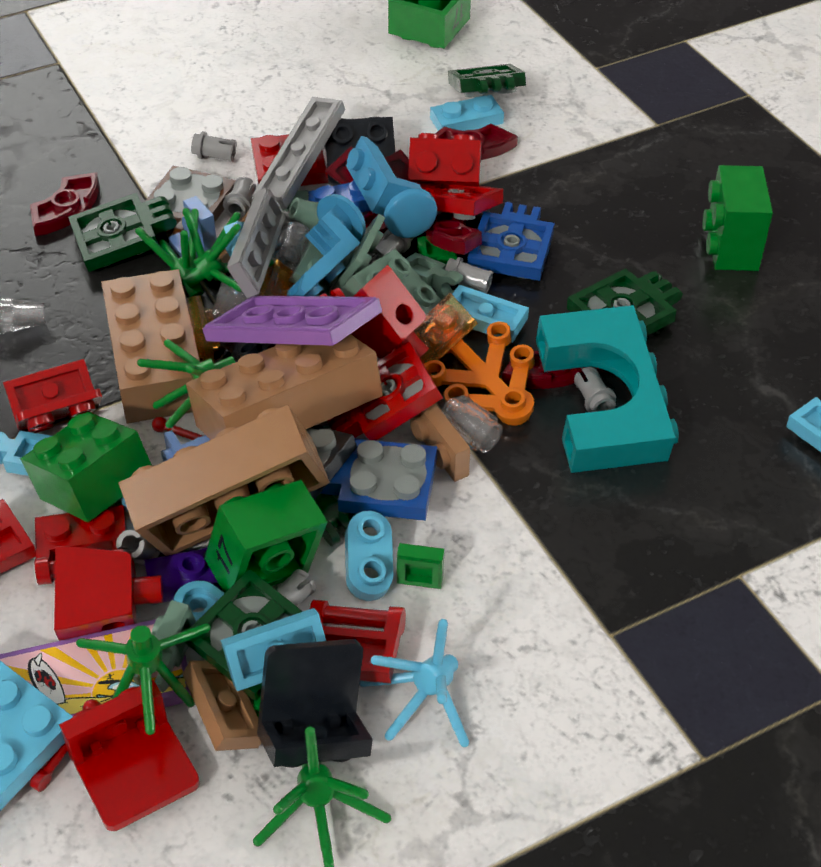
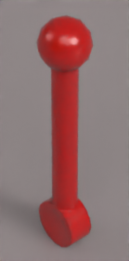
M156 417L152 421V428L156 432L172 430L174 434L190 440L203 436L175 425L172 428H167L165 425L167 420L164 417Z
M95 699L87 700L83 704L82 710L94 708L101 705V703ZM65 743L50 758L45 767L40 769L31 778L30 787L38 792H42L47 788L51 781V774L68 752Z

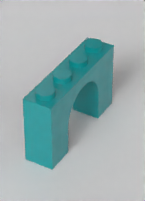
M634 305L541 315L539 317L536 344L544 372L582 367L604 369L618 376L627 385L632 395V399L628 403L615 409L566 416L562 441L571 473L668 461L673 445L678 443L679 432L675 419L669 418L667 411V391L664 385H659L656 377V357L653 352L648 351L646 345V326L643 320H638Z

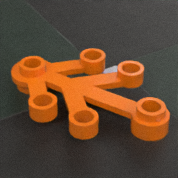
M449 318L436 320L429 331L432 348L441 354L452 353L469 370L445 369L444 363L439 360H430L424 364L429 374L439 372L436 375H430L437 387L450 385L444 391L446 407L455 412L464 409L494 411L503 423L511 426L525 423L534 411V398L530 392L525 390L529 370L535 364L533 349L524 344L517 345L511 349L510 361L513 373L508 387L499 378L505 348L511 342L510 326L507 323L498 321L488 326L487 338L489 348L486 362H484L461 339L460 327L457 323ZM519 357H527L526 359H523V360L517 359V358H519ZM466 387L486 388L492 395L468 394ZM455 396H462V398L457 400L451 399Z

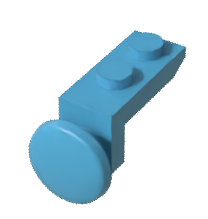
M361 136L356 147L348 155L346 167L372 213L383 215L385 217V226L397 237L413 238L423 234L432 226L437 216V205L434 197L428 191L423 190L420 184L396 178L378 146L367 137Z
M330 194L319 201L317 205L318 224L305 237L321 252L323 257L288 290L287 296H317L323 290L318 284L321 280L325 279L330 283L346 268L341 262L360 244L366 231V224L361 211L348 198L338 194Z

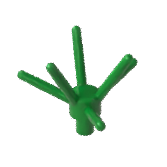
M194 208L191 211V215L198 231L199 211ZM138 227L135 229L136 234L170 266V270L179 269L182 285L185 286L190 299L198 298L204 294L200 283L191 289L182 278V276L195 267L193 260L196 259V250L190 233L189 239L186 230H182L180 233L182 257L178 258L165 240H160L158 244L142 228Z
M184 208L182 212L198 255L193 260L195 267L182 276L184 282L192 289L205 278L209 282L216 278L236 291L242 292L237 282L224 274L229 273L227 269L228 263H223L219 258V255L240 231L241 226L239 224L233 225L227 234L223 229L211 249L205 251L191 212L188 208ZM235 212L226 225L238 221L240 213ZM272 259L268 267L273 266L274 261Z
M169 339L164 341L165 347L187 363L139 359L137 361L139 367L187 372L191 374L193 380L199 378L205 371L221 369L235 363L232 356L213 363L210 358L200 362ZM186 384L155 401L152 405L153 408L159 409L187 394ZM189 397L166 421L165 425L167 428H172L191 408Z
M204 623L158 640L157 637L151 634L148 627L137 626L131 631V638L127 644L79 638L76 641V645L79 648L126 655L128 666L112 699L129 688L135 674L140 675L145 732L148 735H152L155 733L152 673L157 671L186 706L193 707L195 705L192 696L162 661V650L208 633L211 627L208 623Z
M309 726L305 729L308 763L302 765V769L297 776V785L273 807V812L277 815L254 837L253 844L257 847L261 846L305 803L307 806L314 807L324 867H334L332 845L325 811L326 804L334 798L386 824L391 821V815L363 801L369 796L368 790L332 777L329 768L319 762L316 732L313 727Z

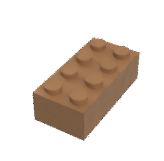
M179 269L101 281L126 424L151 420L156 417L172 416L189 397L188 393L159 409H154L152 405L155 401L192 381L191 374L182 371L139 367L137 361L139 359L187 363L165 347L164 341L166 339L171 340L199 360ZM192 407L186 413L193 412Z
M351 334L334 346L276 344V346L260 353L244 355L238 362L221 369L205 371L199 378L186 383L196 426L210 440L214 439L220 431L226 428L240 427L257 419L260 413L270 408H281L289 405L304 428L308 429L383 396L376 352Z
M285 405L281 408L267 409L260 413L257 419L240 427L226 428L220 431L214 439L199 446L182 448L174 454L173 458L162 463L141 467L131 477L118 483L134 530L165 556H168L209 539L219 505L224 504L233 497L242 496L244 498L263 492L274 484L281 483L285 485L298 480H302L308 491L311 492L329 484L330 481L311 436L289 405Z

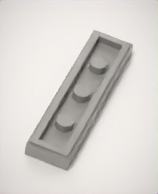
M319 97L311 98L252 194L253 199L256 191L268 187L281 208H288L346 110L342 100Z
M268 187L256 191L227 265V269L246 298L259 294L286 218L284 211Z

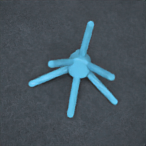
M446 619L439 620L433 656L424 662L378 655L371 657L373 665L412 671L394 673L391 684L414 682L418 689L394 723L386 731L385 738L388 741L394 739L427 695L436 694L438 703L444 706L462 747L469 745V739L447 689V686L453 680L454 672L458 669L459 664L453 655L446 654L444 656L448 628ZM360 681L359 685L361 687L389 685L390 683Z

